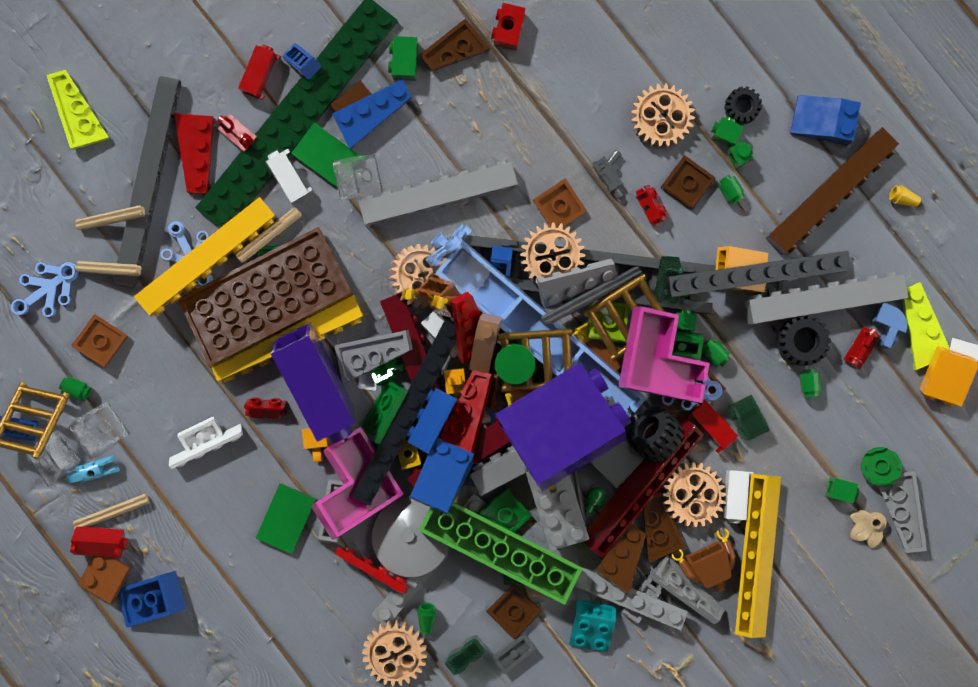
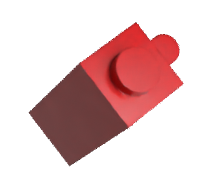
M262 45V47L255 46L238 87L242 93L259 100L264 99L265 96L262 93L275 61L281 58L280 55L273 52V48L267 45Z
M707 401L694 405L691 409L692 411L686 417L688 421L693 418L716 443L718 448L715 451L717 453L724 450L738 437L734 430Z
M76 526L71 538L70 553H73V555L121 558L123 551L127 550L128 538H125L123 529Z

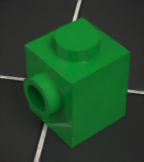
M722 117L719 122L715 121L711 132L714 133L711 139L728 147H733L737 144L744 126L737 124V121L733 118Z

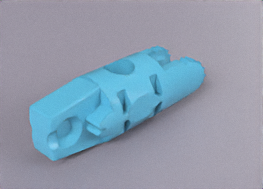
M114 455L75 467V471L69 472L66 478L69 484L78 481L85 483L119 472L120 469L118 466L105 469V464L115 460Z

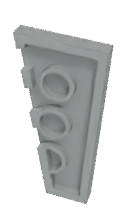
M607 259L588 264L584 269L576 267L572 268L568 273L561 274L556 272L552 273V277H536L541 303L544 308H547L616 277V269L613 260Z
M409 330L335 345L342 383H347L413 350Z
M916 471L901 472L899 479L894 484L887 487H879L905 552L927 551Z
M664 556L652 574L651 579L711 623L716 624L720 621L725 609L699 584L689 580L679 567V564L671 556Z

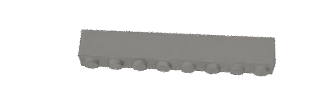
M507 160L495 163L496 166L489 168L488 165L476 168L477 171L470 173L469 170L457 173L458 176L450 177V175L438 178L439 181L431 182V180L419 183L420 186L412 187V185L400 188L401 191L393 192V190L381 193L382 196L374 197V195L363 197V201H359L364 224L366 227L518 188L512 161L508 163Z
M897 272L884 274L885 278L878 279V276L874 275L865 277L866 281L859 282L858 278L846 280L847 284L840 285L839 281L827 283L828 287L820 288V285L808 286L807 291H801V288L790 289L789 294L783 295L781 291L769 293L770 297L764 298L762 294L750 296L751 300L745 301L748 325L908 298L904 274L897 275Z
M604 396L609 406L616 403L612 396L609 398ZM512 445L507 448L508 451L502 454L498 452L490 456L489 461L485 463L481 461L473 465L470 476L481 496L526 473L523 462Z

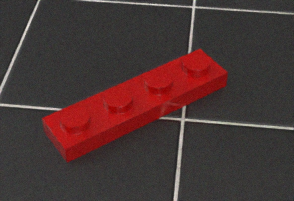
M349 546L337 548L335 555L402 594H407L410 586L406 584L407 580L398 575L396 578L391 576L388 569L381 565L379 568L372 564L373 560L366 556L361 558L355 555L356 550Z

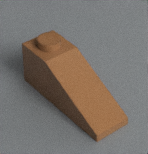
M482 313L474 338L470 370L484 373L490 372L502 317Z

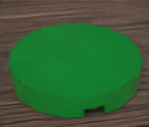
M509 344L498 352L495 359V370L504 382L521 384L533 375L535 370L534 355L524 345Z
M876 447L869 450L861 462V472L865 480L878 487H887L894 484L899 479L902 471L901 459L897 453L885 447Z

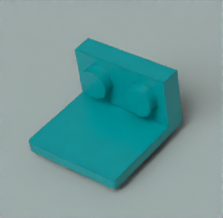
M577 599L569 645L608 652L616 623V606Z

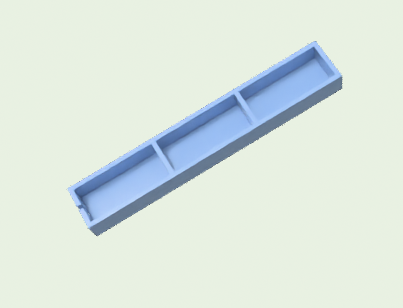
M465 241L461 242L462 247L455 254L452 253L436 271L442 279L453 282L461 295L468 291L473 296L481 312L502 317L500 328L506 333L567 329L558 321L545 326L541 317L548 312ZM572 333V336H570L572 367L581 362L587 373L596 368L609 388L601 393L602 396H608V398L612 396L615 402L621 404L630 418L632 415L628 410L629 406L635 412L646 400L645 395L640 391L618 387L621 374ZM562 337L550 338L552 372L557 376L564 372ZM542 338L529 339L530 350L534 357L543 363ZM516 340L520 345H522L521 340Z

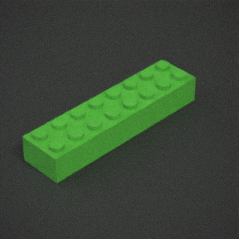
M453 503L448 514L430 507L418 531L564 605L583 569L573 562L456 503Z

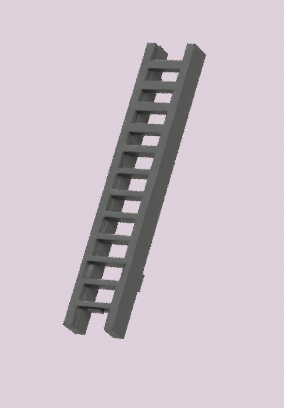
M472 235L461 238L470 247L477 248L476 252L480 255L482 249L492 250L493 246L513 248L512 252L516 253L513 278L508 279L523 292L539 293L538 283H535L536 276H533L532 281L518 279L520 253L526 252V249H523L521 246L528 245V242ZM536 243V252H545L546 245ZM551 249L549 254L543 256L555 257L556 260L557 255L569 253L570 249L554 252ZM586 249L580 250V253L585 254L584 257H580L581 261L595 263L612 259L615 263L616 277L619 276L620 266H629L631 269L636 266L651 269L649 287L663 309L691 310L694 313L702 314L712 313L713 303L695 301L696 294H690L687 299H677L676 297H668V294L667 297L656 296L659 270L669 271L670 276H677L678 273L691 274L715 270L716 265ZM540 256L536 257L535 260H540ZM566 256L561 257V258H563V259H570L569 257H566ZM594 286L591 289L585 290L579 294H576L572 298H577L596 288V286ZM637 287L629 291L637 306L652 307L644 294H636ZM610 292V293L606 294L605 296L599 298V300H601V299H603L604 297L608 296V295L611 294L612 292ZM622 296L613 301L627 304Z

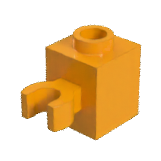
M464 368L444 370L446 393L451 394L455 398L461 397V392L466 384Z
M310 428L302 429L304 449L313 448V462L323 461L321 447L330 446L327 437L317 442Z

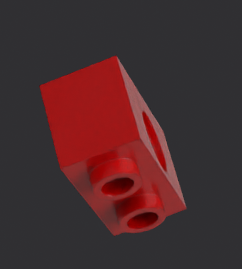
M502 3V8L497 9L495 20H498L497 28L493 27L491 39H494V46L517 51L525 17V7ZM505 23H510L513 25V28L506 30L502 26Z

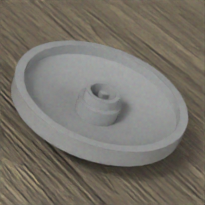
M410 497L397 499L380 512L373 526L372 544L378 560L386 569L399 576L420 577L437 569L447 557L450 547L418 531L430 507L410 499Z

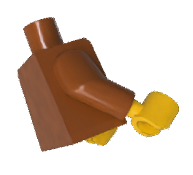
M429 277L420 288H404L401 298L413 301L414 295L416 298H424L435 313L449 317L454 322L451 300L460 296V293L453 282Z
M725 528L723 529L725 532L724 538L719 535V531H716L715 534L718 540H722V543L718 541L685 556L687 560H684L681 549H679L681 557L678 559L672 553V558L679 561V567L689 580L696 584H703L705 588L713 586L715 592H721L726 588L724 581L731 578V570L734 567L736 558L731 541L727 539L729 531Z

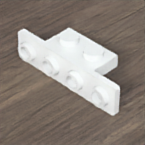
M213 416L179 432L178 438L185 450L169 458V467L171 469L182 467L194 458H201L206 452L218 450L223 444L238 440L243 435V427L239 424L223 432Z

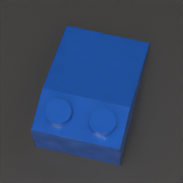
M798 95L790 134L848 146L854 141L861 102L842 98Z
M437 438L423 465L410 499L448 514L473 467L474 454Z
M176 571L122 587L118 594L127 628L186 610Z

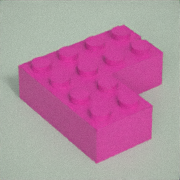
M634 307L618 387L702 403L706 385L695 384V380L707 381L710 363L672 355L679 315L645 307Z
M361 427L353 431L347 438L330 445L323 451L344 485L317 501L311 507L331 539L334 540L404 495L388 471L370 506L352 497L376 452Z

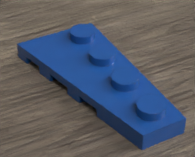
M402 79L332 115L351 150L360 140L367 137L372 130L380 126L391 114L393 115L412 97Z

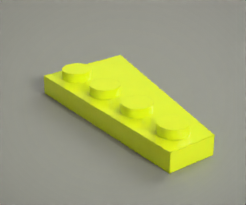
M63 70L46 75L70 149L75 150L109 140L110 138L67 71Z
M921 282L907 287L908 298L902 299L904 315L907 320V333L911 343L910 350L914 360V370L930 364L937 345L950 349Z

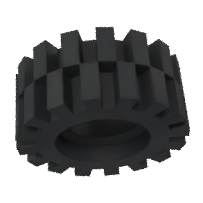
M747 86L734 89L725 101L724 109H726V116L729 115L730 118L737 121V124L738 122L741 123L740 125L751 123L762 109V99H759V93L756 94L755 89L749 90ZM737 100H748L750 110L746 113L738 111L736 108Z

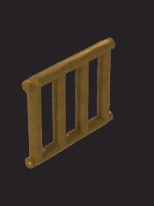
M645 274L633 279L582 312L586 318H589L611 353L610 358L612 362L624 356L626 346L619 350L616 348L595 313L606 307L627 341L629 329L614 307L613 301L622 296L633 312V308L638 306L629 291L640 286L653 309L664 311L648 286Z
M554 329L498 334L501 348L509 345L511 340H521L522 345L530 350L529 339L542 338L544 382L532 383V376L524 384L504 382L501 389L502 392L534 391L552 380L550 338L562 337L564 372L572 368L570 336H572L573 330Z
M20 382L0 420V447L32 455L34 459L38 460L68 402L70 394L66 392L58 394L36 389ZM23 394L58 402L53 412L18 404ZM14 411L46 418L49 421L44 430L11 422L10 419ZM5 429L41 437L36 448L1 439Z

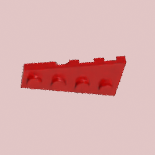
M174 113L187 193L206 195L209 189L215 118L206 115Z
M468 291L451 300L459 359L463 364L471 361L474 338L481 316L473 296Z
M472 371L461 392L462 396L458 403L454 405L453 413L448 422L446 421L442 429L444 430L438 439L474 454L494 377L492 374Z

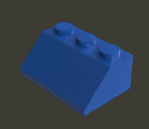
M438 388L435 391L430 390L426 401H428L426 408L420 409L416 417L419 420L416 427L412 425L407 434L409 443L428 454L439 437L454 405L458 401L457 398Z

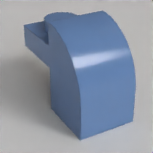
M885 302L878 304L871 322L885 328L878 346L883 349H889L896 344L898 340L897 333H906L907 320L898 308Z

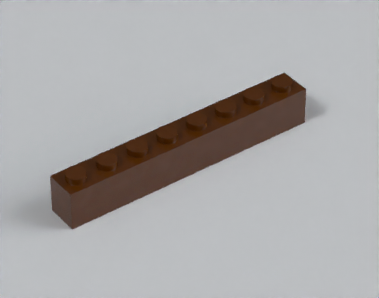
M883 127L880 128L775 228L766 239L781 255L786 252L789 254L798 247L796 243L800 239L804 241L812 233L810 229L814 225L820 226L826 220L824 216L829 211L833 213L840 206L838 202L842 198L848 199L854 193L852 189L857 184L861 186L868 180L866 176L871 171L875 173L883 165L881 161L885 157L889 159L897 152L895 148L899 143Z

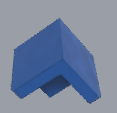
M493 246L491 264L494 267L506 268V276L510 277L513 248Z

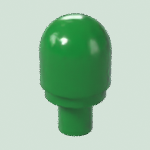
M593 487L586 497V502H588L585 508L586 512L592 514L595 506L599 507L605 497V492L601 487Z

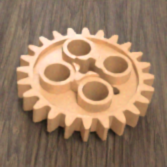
M665 83L661 89L660 85L657 84L656 90L649 86V93L643 90V97L637 96L636 98L639 103H633L632 107L637 109L631 111V115L636 116L631 120V123H637L633 130H640L637 136L644 135V143L648 139L651 140L650 146H653L655 142L658 143V148L661 147L662 143H665L666 148H668L670 142L675 146L677 139L680 141L684 140L682 134L688 136L690 133L686 128L692 129L693 124L689 122L695 119L694 116L690 115L694 113L695 109L689 108L693 102H686L688 94L681 96L682 89L676 92L675 85L668 89V85ZM659 99H667L669 105L662 106L659 102ZM646 110L652 111L653 114H654V117H653V118H647V117H645L644 111H646ZM660 113H661V114H664V113H665V114L667 115L665 118H664V117H662V118L659 117ZM678 113L681 116V120H673L672 114ZM659 125L664 126L666 133H659L656 127Z
M552 222L551 228H548L547 224L544 223L543 230L537 226L536 234L530 231L531 239L525 237L528 245L521 246L523 249H526V252L520 253L521 256L526 257L521 264L528 265L524 271L531 270L529 278L533 276L548 278L552 277V273L560 272L564 274L570 272L572 268H576L578 264L584 265L580 257H584L585 254L580 253V250L585 247L578 246L582 239H575L574 237L577 232L575 231L570 234L569 226L563 230L562 223L558 228H555L554 222ZM557 237L565 239L566 244L563 248H557L554 245ZM544 242L546 244V251L537 253L535 250L536 243ZM551 249L554 252L570 249L569 253L557 255L556 260H552L550 257L538 261L535 260L538 256L549 254ZM564 256L569 257L571 260L570 265L566 268L561 267L559 264V260ZM544 261L551 264V270L546 273L540 270V264Z
M417 244L415 249L412 245L407 250L404 248L401 254L398 253L395 256L397 260L391 262L394 267L389 270V272L394 274L389 277V280L395 281L391 288L397 287L398 289L394 294L398 295L401 293L402 295L404 288L413 289V284L420 288L429 277L442 279L436 271L447 258H443V261L436 267L429 265V268H426L423 265V260H426L429 255L435 252V247L430 251L428 250V245L423 246L421 249L420 244ZM405 266L411 268L412 274L406 272ZM414 295L413 301L407 300V305L414 302V308H417L420 303L422 309L427 307V302L424 298H416Z
M695 462L690 463V468L685 463L682 466L683 470L678 466L676 469L677 473L674 472L671 475L672 478L666 481L668 485L662 486L663 489L667 490L666 493L661 494V496L667 499L662 504H668L669 506L666 512L672 511L673 513L670 518L678 517L677 523L680 524L684 521L685 527H688L690 523L693 528L697 527L698 523L701 527L705 526V521L708 524L712 523L711 517L718 518L716 511H723L719 505L726 504L725 501L721 500V497L726 496V493L721 492L725 485H719L722 478H715L716 471L709 473L710 466L703 469V463L698 464L697 468ZM691 476L697 479L695 486L691 485L689 481ZM705 482L706 485L695 494L696 498L690 499L685 507L682 508V504L692 497V492L697 491ZM677 490L683 492L684 497L682 500L676 497ZM705 490H708L711 493V498L709 500L705 499L704 497ZM692 504H695L698 508L696 514L691 512Z
M396 620L395 625L392 626L390 621H388L386 627L381 623L379 630L373 628V635L368 634L367 639L369 641H365L363 645L366 648L363 649L362 654L367 655L363 658V662H369L365 669H372L370 676L378 675L377 682L383 678L384 685L391 681V685L394 686L395 681H398L399 685L402 686L403 680L409 684L410 676L416 679V672L422 673L423 668L421 666L426 665L424 658H427L428 653L423 651L427 649V645H421L424 642V637L418 638L420 631L412 632L413 625L407 629L406 622L399 626L398 620ZM401 637L404 642L401 644L396 643L394 638ZM384 646L386 651L380 652L376 647ZM392 651H394V653H398V652H399V654H398V656H396V654H392V655H391V652H392ZM411 655L413 660L407 661L403 656ZM386 664H394L395 669H388Z

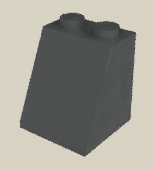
M625 440L590 463L617 488L626 481L627 477L644 459Z

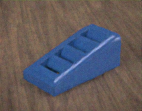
M296 43L282 56L307 79H310L321 68L320 63Z
M13 417L10 419L11 422L24 423L27 426L31 424L35 428H38L39 424L38 421ZM6 429V432L2 435L35 441L36 436H26V433L19 435L18 431H14V434L10 433V429Z

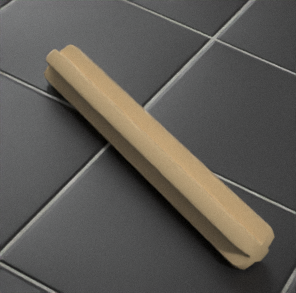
M139 205L77 219L75 221V228L82 231L144 217L145 208Z
M296 207L292 208L235 254L237 259L244 263L302 216L300 211Z
M86 261L76 262L75 267L76 271L83 273L139 276L142 270L141 266L134 264Z
M143 494L75 520L73 522L74 529H76V526L90 527L150 503L147 494Z

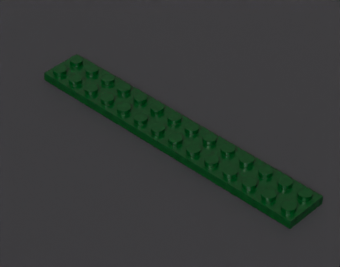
M363 0L316 58L321 68L310 79L302 75L254 134L257 136L255 141L245 152L241 150L195 208L221 228L249 206L274 176L265 162L269 160L267 156L276 150L281 153L286 149L290 151L286 154L287 158L291 155L313 123H317L330 107V104L334 102L398 23V20L375 1Z

